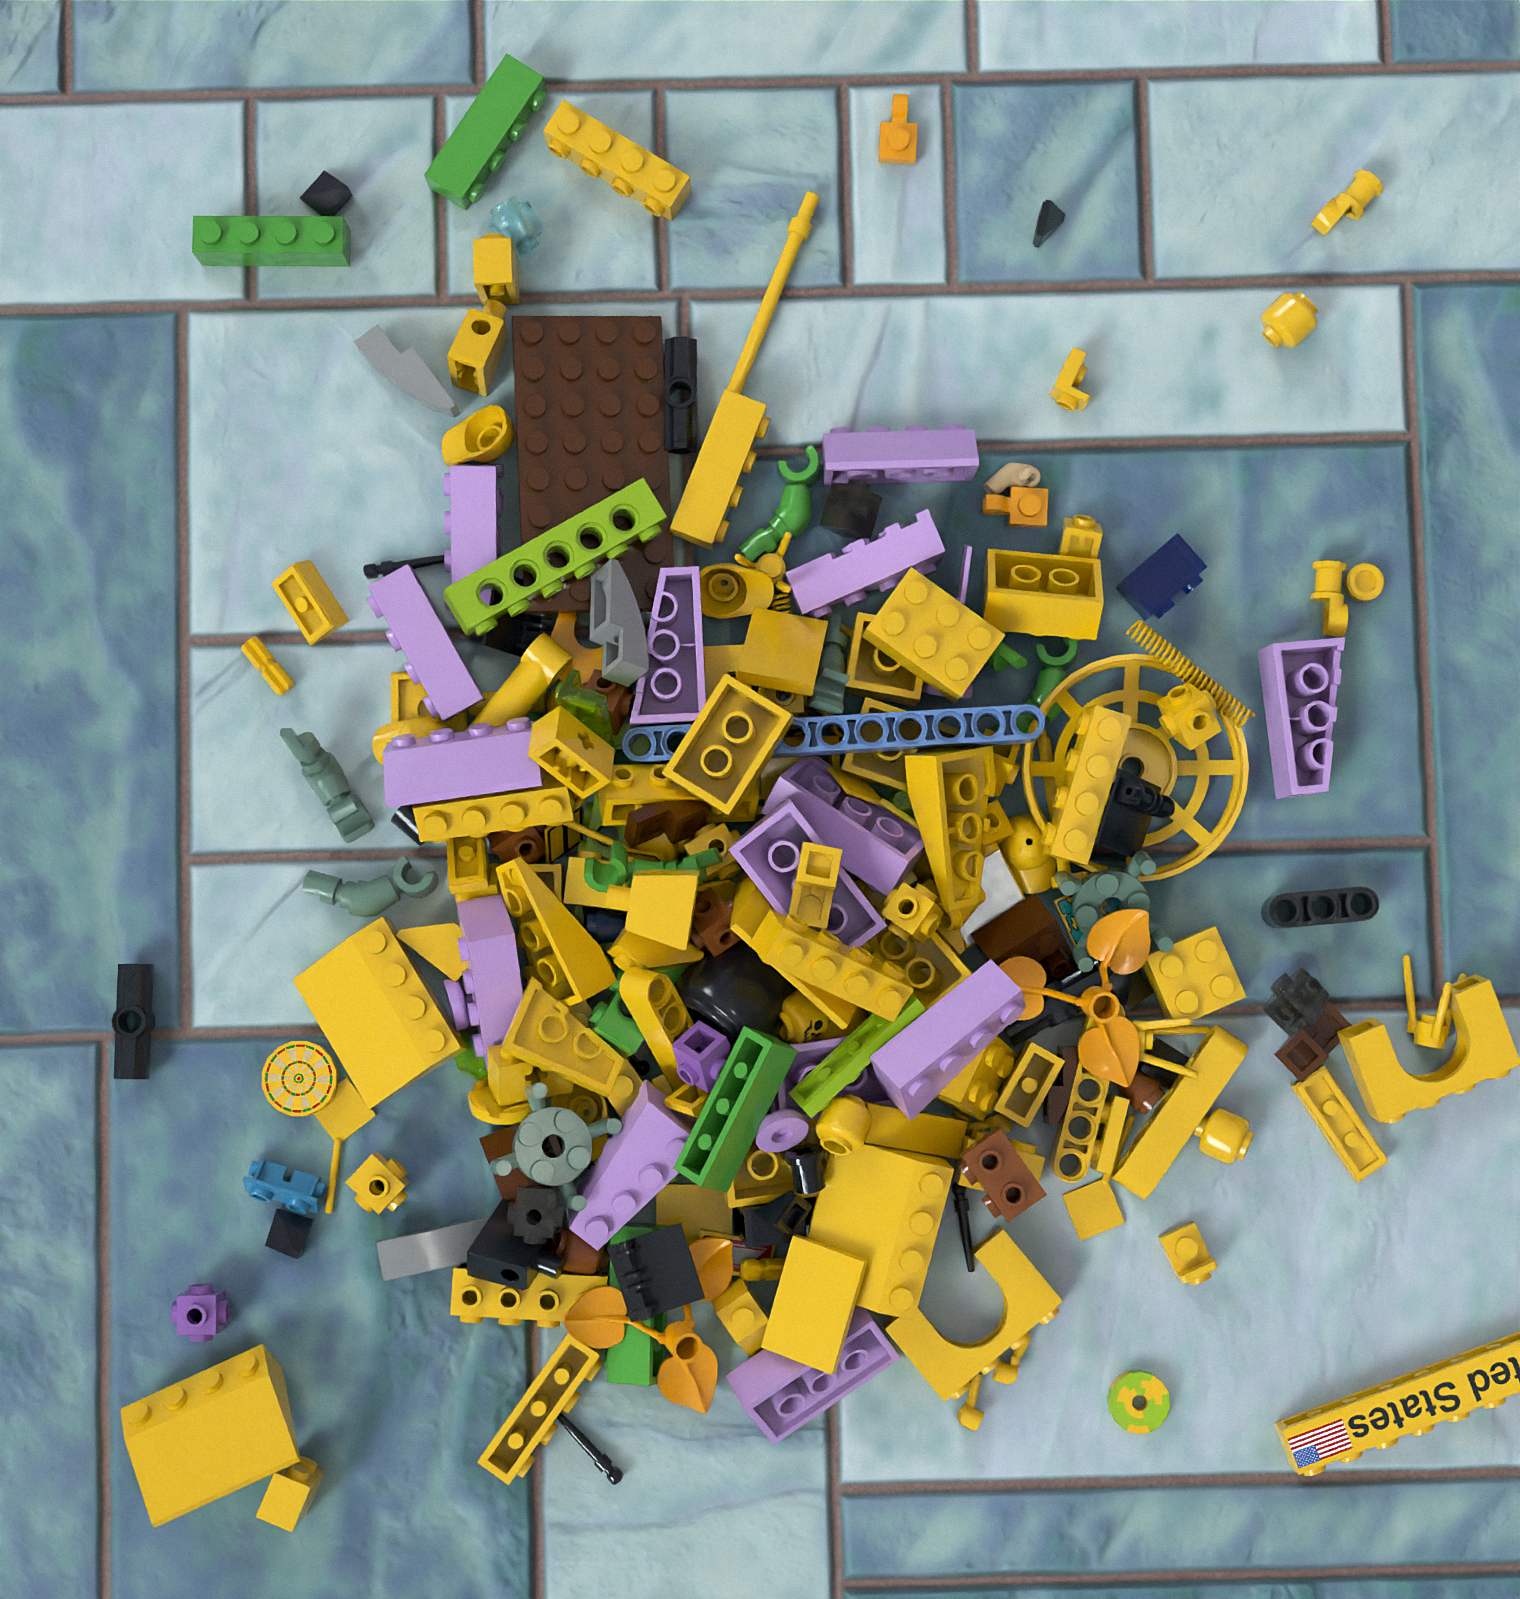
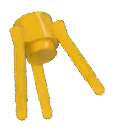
M790 532L784 534L775 554H764L757 563L751 562L739 553L734 556L735 560L742 566L769 574L777 591L785 593L791 591V587L783 582L786 571L783 558L792 536Z
M1404 955L1403 973L1408 1013L1406 1032L1414 1033V1044L1444 1049L1445 1039H1448L1449 1028L1453 1019L1448 1008L1452 983L1446 982L1444 984L1436 1016L1421 1014V1020H1417L1411 961L1408 955ZM1461 973L1457 982L1467 978L1466 974Z
M1191 1018L1152 1021L1132 1020V1024L1135 1026L1139 1036V1061L1191 1078H1197L1198 1072L1146 1054L1145 1049L1153 1050V1035L1207 1034L1210 1032V1028L1208 1026H1186L1192 1023Z

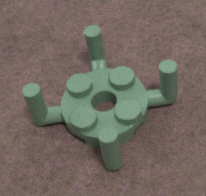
M1145 851L1136 852L1125 870L1108 868L1099 872L1094 871L1082 880L1066 871H1059L1055 874V882L1062 894L1066 896L1073 894V916L1083 935L1073 949L1072 956L1082 972H1089L1094 966L1086 949L1087 937L1093 925L1106 916L1100 910L1101 904L1105 899L1109 897L1118 898L1121 903L1119 910L1142 909L1148 913L1150 912L1151 901L1138 877L1141 872L1144 875H1152L1156 871V864ZM1149 920L1150 938L1154 940L1162 952H1169L1173 948L1172 939L1163 927Z
M530 1083L526 1086L525 1093L532 1112L523 1119L517 1129L512 1143L513 1153L491 1161L489 1169L495 1175L506 1176L512 1169L519 1168L524 1175L539 1184L558 1186L565 1207L575 1211H582L585 1209L587 1202L583 1196L577 1195L572 1180L578 1177L590 1163L592 1139L605 1134H617L621 1131L622 1124L616 1118H603L586 1125L572 1110L561 1107H547L544 1100L547 1094L546 1085L543 1083ZM554 1134L561 1139L562 1150L556 1157L550 1158L544 1154L542 1143L547 1136Z

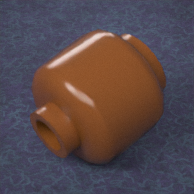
M569 1225L565 1229L560 1228L553 1240L552 1252L566 1258L563 1270L565 1273L594 1275L598 1269H605L610 1257L607 1247H605L606 1243L597 1251L571 1231Z

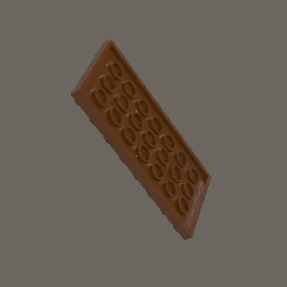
M512 316L521 546L644 478L667 518L660 527L662 532L645 543H642L639 538L628 545L630 550L615 560L619 561L630 583L640 612H652L660 568L674 567L672 532H670L672 518L668 451H664V358L661 316ZM616 516L613 518V523L617 529L622 531L632 529V524L627 517ZM584 534L580 537L581 544L587 549H596L600 546L599 540L592 534ZM552 552L547 555V560L551 566L562 568L567 565V560L563 554ZM606 557L595 563L597 569L586 577L577 580L574 575L563 581L564 588L554 595L544 598L540 594L529 601L531 606L524 611V614L590 613L591 576L605 565L609 558ZM522 571L523 587L531 586L534 583L532 574L527 571Z

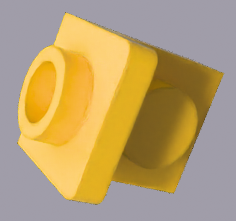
M1075 347L1069 353L1049 396L1055 398V403L1066 410L1076 411L1078 409L1083 411L1091 396L1071 386L1073 385L1078 388L1088 367L1082 365L1087 353Z
M1074 515L1073 519L1065 517L1058 555L1097 559L1103 535L1101 525L1096 523V519L1086 515Z
M1191 1221L1158 1237L1176 1278L1182 1283L1189 1282L1190 1285L1200 1284L1212 1277L1210 1272L1218 1268L1216 1261L1211 1258L1195 1222Z

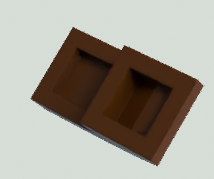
M679 800L653 804L628 813L624 839L633 848L665 833L672 845L694 836L698 830L705 827L710 806L704 801Z
M1325 1000L1290 1035L1274 1055L1300 1082H1303L1329 1057L1328 1054L1340 1043L1337 1031L1352 1025L1329 1001Z
M1057 1046V1057L1063 1059L1065 1063L1057 1075L1058 1084H1052L1043 1100V1123L1057 1125L1067 1107L1076 1075L1078 1047Z

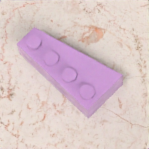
M457 464L450 466V473H444V495L450 496V511H445L444 531L445 534H451V549H445L444 565L445 572H451V585L497 560V556L502 554L503 533L501 526H497V518H501L504 495L501 492V488H497V477L504 478V464ZM492 589L484 590L480 594L482 601L487 605L490 602ZM445 602L446 610H450L447 603Z
M926 509L915 514L918 521L907 527L897 522L884 528V531L876 536L878 539L871 542L869 538L859 539L842 549L843 555L836 557L835 553L831 552L786 572L785 581L791 587L790 593L800 616L823 619L833 613L831 608L843 603L846 604L847 608L855 606L868 599L866 594L880 589L882 594L890 592L898 586L911 567L925 577L937 571L935 566L941 563L945 554V548L929 510Z
M407 564L367 586L372 596L366 599L377 618L384 616L391 629L385 633L395 651L403 649L409 663L405 664L404 667L415 685L421 682L428 696L423 698V701L433 718L440 715L442 721L447 722L486 699L464 659L455 649L456 645L448 630L437 617V610L430 597L421 588V581L418 575Z
M699 566L660 568L646 638L649 670L638 678L633 710L629 722L631 728L693 724L706 704Z
M1345 637L1274 643L1257 651L1276 799L1314 796L1329 791L1334 745L1331 739L1333 723L1337 719L1338 707H1335L1337 685H1340L1342 669H1339L1341 652L1344 651Z
M502 894L456 902L462 938H457L461 962L466 961L467 970L462 971L466 994L472 993L473 999L472 1003H467L471 1026L477 1025L478 1034L472 1035L476 1058H484L487 1071V1047L503 1043L523 996L515 933Z
M990 959L870 1056L881 1090L912 1121L1000 1032L1021 1016L1026 1008L1022 990Z
M646 1079L641 1085L639 1095L632 1106H628L621 1118V1131L614 1134L613 1137H609L602 1148L603 1152L595 1166H591L576 1190L577 1195H581L586 1199L585 1209L582 1211L568 1209L569 1229L597 1251L679 1173L673 1167L697 1121L693 1117L665 1107L664 1099L667 1096Z

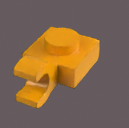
M893 94L891 122L880 123L878 163L915 164L918 123H907L908 95Z
M1011 487L1009 489V497L986 494L985 498L982 499V514L1008 515L1007 526L1045 528L1047 526L1048 489Z

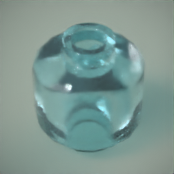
M514 196L490 211L493 216L488 222L491 233L503 234L505 238L511 237L514 249L518 251L520 256L539 245L536 238L542 234L543 225L528 201H517Z

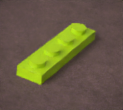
M911 994L894 1023L872 1013L789 1092L790 1096L812 1119L819 1111L827 1108L832 1099L847 1084L854 1082L860 1076L861 1071L871 1062L870 1056L915 1021L926 1008Z

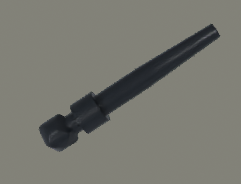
M444 555L398 562L389 560L383 561L381 565L377 566L374 563L364 565L363 572L367 579L377 578L380 574H383V577L407 564L412 569L444 563Z
M954 1181L951 1184V1191L956 1198L953 1200L954 1211L958 1214L968 1272H974V1258L971 1251L973 1248L968 1218L970 1208L968 1198H965L967 1188L958 1185Z
M560 1412L557 1416L558 1421L594 1460V1465L601 1473L604 1471L607 1474L606 1478L613 1485L618 1484L623 1478V1472L618 1467H613L611 1465L613 1461L605 1453L602 1454Z

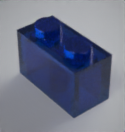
M1177 533L1123 579L1116 589L1144 621L1153 614L1160 619L1176 605L1171 598L1181 590L1186 595L1204 581L1199 574L1208 566Z

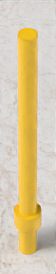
M806 192L797 216L792 217L786 231L789 236L727 390L737 394H741L801 243L807 240L811 231L812 224L810 221L820 199L813 192Z

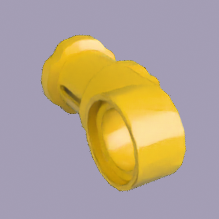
M1363 169L1357 170L1353 176L1354 181L1344 193L1337 194L1335 198L1332 197L1310 225L1325 236L1343 214L1355 220L1361 219L1364 215L1363 209L1374 196H1380L1384 190L1381 181L1375 175Z
M1323 560L1312 562V569L1316 571L1315 590L1310 594V601L1324 603L1322 626L1324 636L1344 637L1347 630L1348 606L1344 604V595L1341 594L1342 572L1346 570L1347 563L1340 561Z

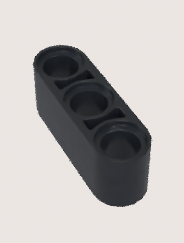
M1368 887L1284 893L1271 896L1265 900L1262 905L1261 914L1267 925L1279 929L1358 922L1373 918L1379 910L1380 902L1376 893ZM1355 894L1360 895L1365 902V909L1360 915L1354 913L1350 906V900ZM1318 897L1323 899L1328 907L1327 913L1323 918L1317 917L1312 910V904ZM1279 901L1285 902L1290 909V915L1284 922L1278 920L1274 913V908Z

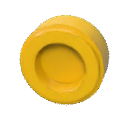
M1361 563L1354 566L1347 572L1344 578L1345 592L1351 599L1357 602H1368L1376 598L1384 587L1382 572L1376 566L1369 563Z

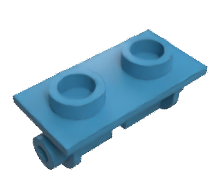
M261 1159L260 1162L253 1160L248 1173L253 1178L246 1176L243 1178L245 1191L249 1192L251 1198L264 1203H270L271 1199L285 1203L287 1209L299 1214H307L308 1211L319 1212L318 1199L315 1196L322 1198L327 1183L320 1181L321 1177L294 1170L290 1182H286L284 1178L288 1167Z

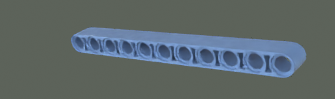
M1028 704L794 718V722L789 730L792 728L803 730L805 733L804 742L798 747H790L785 744L783 737L771 758L1025 744L1034 742L1039 738L1045 726V718L1039 708ZM1021 715H1031L1037 721V729L1033 733H1022L1016 726V719ZM983 717H992L997 721L999 730L994 735L985 736L978 731L977 722ZM945 719H953L960 726L959 734L953 738L943 737L938 731L940 722ZM908 721L916 722L921 727L922 732L920 736L911 741L902 738L899 733L902 724ZM873 723L880 726L883 731L882 737L873 743L863 740L861 730L865 725ZM692 724L633 728L623 738V752L636 764H668L674 754L670 750L672 738L680 734L686 735ZM829 726H838L844 731V737L840 743L829 745L822 739L824 730ZM639 737H647L651 742L649 752L643 756H635L632 752V744Z

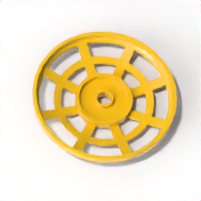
M1126 654L1111 656L1089 663L1068 675L1052 689L1039 706V709L1044 714V718L1056 702L1070 717V720L1065 725L1058 739L1054 761H1033L1035 740L1034 742L1025 743L1023 746L1021 770L1024 793L1030 813L1043 834L1048 822L1039 807L1034 791L1033 777H1054L1056 790L1059 785L1063 786L1067 773L1064 770L1065 755L1069 742L1075 732L1080 713L1082 711L1085 712L1086 708L1090 706L1104 707L1115 702H1122V713L1132 716V720L1113 782L1116 779L1118 770L1122 769L1123 762L1129 757L1135 758L1140 763L1141 772L1138 777L1161 787L1160 794L1170 797L1169 795L1175 786L1177 776L1197 775L1193 794L1184 810L1174 801L1175 811L1173 815L1169 816L1172 822L1158 831L1146 834L1142 847L1162 842L1177 834L1181 829L1199 845L1178 860L1156 867V871L1152 875H1144L1141 872L1138 880L1144 882L1161 880L1182 873L1200 863L1221 844L1231 831L1241 812L1248 785L1249 762L1247 744L1242 728H1237L1239 721L1233 724L1236 715L1232 720H1228L1233 709L1227 716L1223 717V713L1230 707V704L1222 713H1219V709L1227 701L1226 699L1215 710L1226 729L1233 760H1209V752L1206 742L1194 748L1196 760L1177 761L1175 751L1169 742L1171 737L1166 734L1162 726L1156 730L1151 726L1138 723V701L1158 707L1156 702L1164 697L1147 690H1139L1140 667L1153 668L1172 674V671L1179 662L1171 670H1168V666L1173 660L1167 666H1163L1167 658L1158 663L1160 656L1154 659V655ZM1183 665V666L1177 671L1176 674H1172V675H1174V676L1177 677V674L1183 669V667H1184L1185 665ZM1124 667L1123 690L1100 695L1087 702L1083 707L1067 692L1076 683L1092 674L1111 668ZM1188 668V669L1184 672V674L1180 677V679L1183 678V676L1189 671L1190 668ZM1194 672L1187 678L1185 682H1187L1192 677ZM1198 675L1191 684H1193L1200 675ZM1204 679L1196 686V688H1198L1202 684ZM1207 683L1202 690H1204L1209 683ZM1221 695L1215 703H1217L1223 695ZM1034 717L1029 725L1027 734L1033 733L1037 729V721ZM1233 775L1227 806L1218 824L1209 833L1193 819L1205 798L1209 785V776ZM1126 856V867L1132 859ZM1089 860L1088 865H1077L1090 873L1110 868L1094 863Z

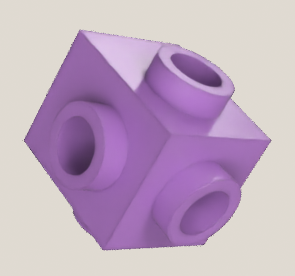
M699 1020L672 1044L678 1065L677 1073L679 1077L689 1086L696 1085L707 1093L712 1091L732 1050L727 1037Z
M213 1284L189 1285V1290L178 1295L177 1301L173 1302L171 1308V1321L173 1325H177V1335H189V1341L191 1342L213 1340V1335L224 1330L230 1320V1302L226 1300V1289L213 1290ZM196 1309L202 1313L201 1321H196Z

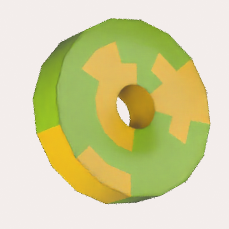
M1140 1369L1126 1371L1114 1380L1107 1395L1108 1410L1120 1427L1128 1432L1135 1434L1150 1433L1159 1428L1168 1417L1170 1409L1169 1393L1163 1382L1150 1372ZM1138 1395L1144 1396V1405L1140 1408L1133 1407L1132 1401L1134 1397Z

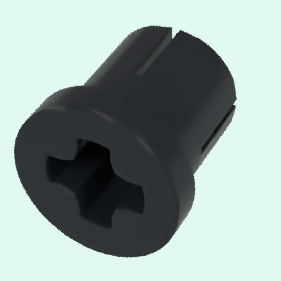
M803 1144L792 1147L785 1152L786 1163L791 1166L796 1193L811 1194L825 1188L826 1183L821 1161L825 1155L821 1145Z

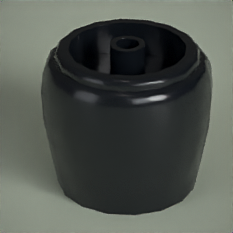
M742 939L715 957L706 950L703 958L698 962L690 964L673 984L694 1024L700 1020L727 1037L732 1049L744 1026L775 1037L784 1024L779 1017V1014L782 1012L783 1001L791 993L798 990L775 968L762 962L756 951Z

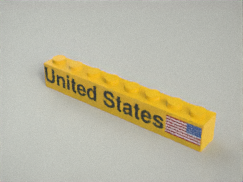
M1520 1331L1275 1422L1274 1425L1289 1466L1298 1475L1303 1473L1304 1476H1313L1325 1471L1326 1464L1340 1460L1341 1463L1354 1461L1362 1456L1361 1451L1376 1447V1449L1391 1447L1398 1443L1397 1438L1412 1433L1413 1436L1426 1434L1434 1429L1433 1424L1441 1421L1457 1422L1470 1416L1469 1411L1481 1406L1485 1409H1490L1506 1403V1397L1516 1393L1520 1394Z

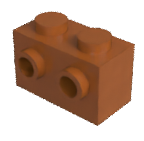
M995 1127L959 1153L964 1162L958 1167L972 1186L979 1182L987 1194L981 1200L994 1218L1002 1215L1007 1222H1010L1047 1195L1003 1131L998 1127Z

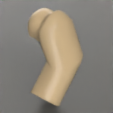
M1008 463L983 484V488L987 494L999 495L1007 487L1032 488L1040 482L1041 474L1037 468L1031 465Z

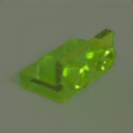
M571 669L566 680L560 681L556 688L555 702L613 747L614 741L607 697L593 690H583L580 671Z

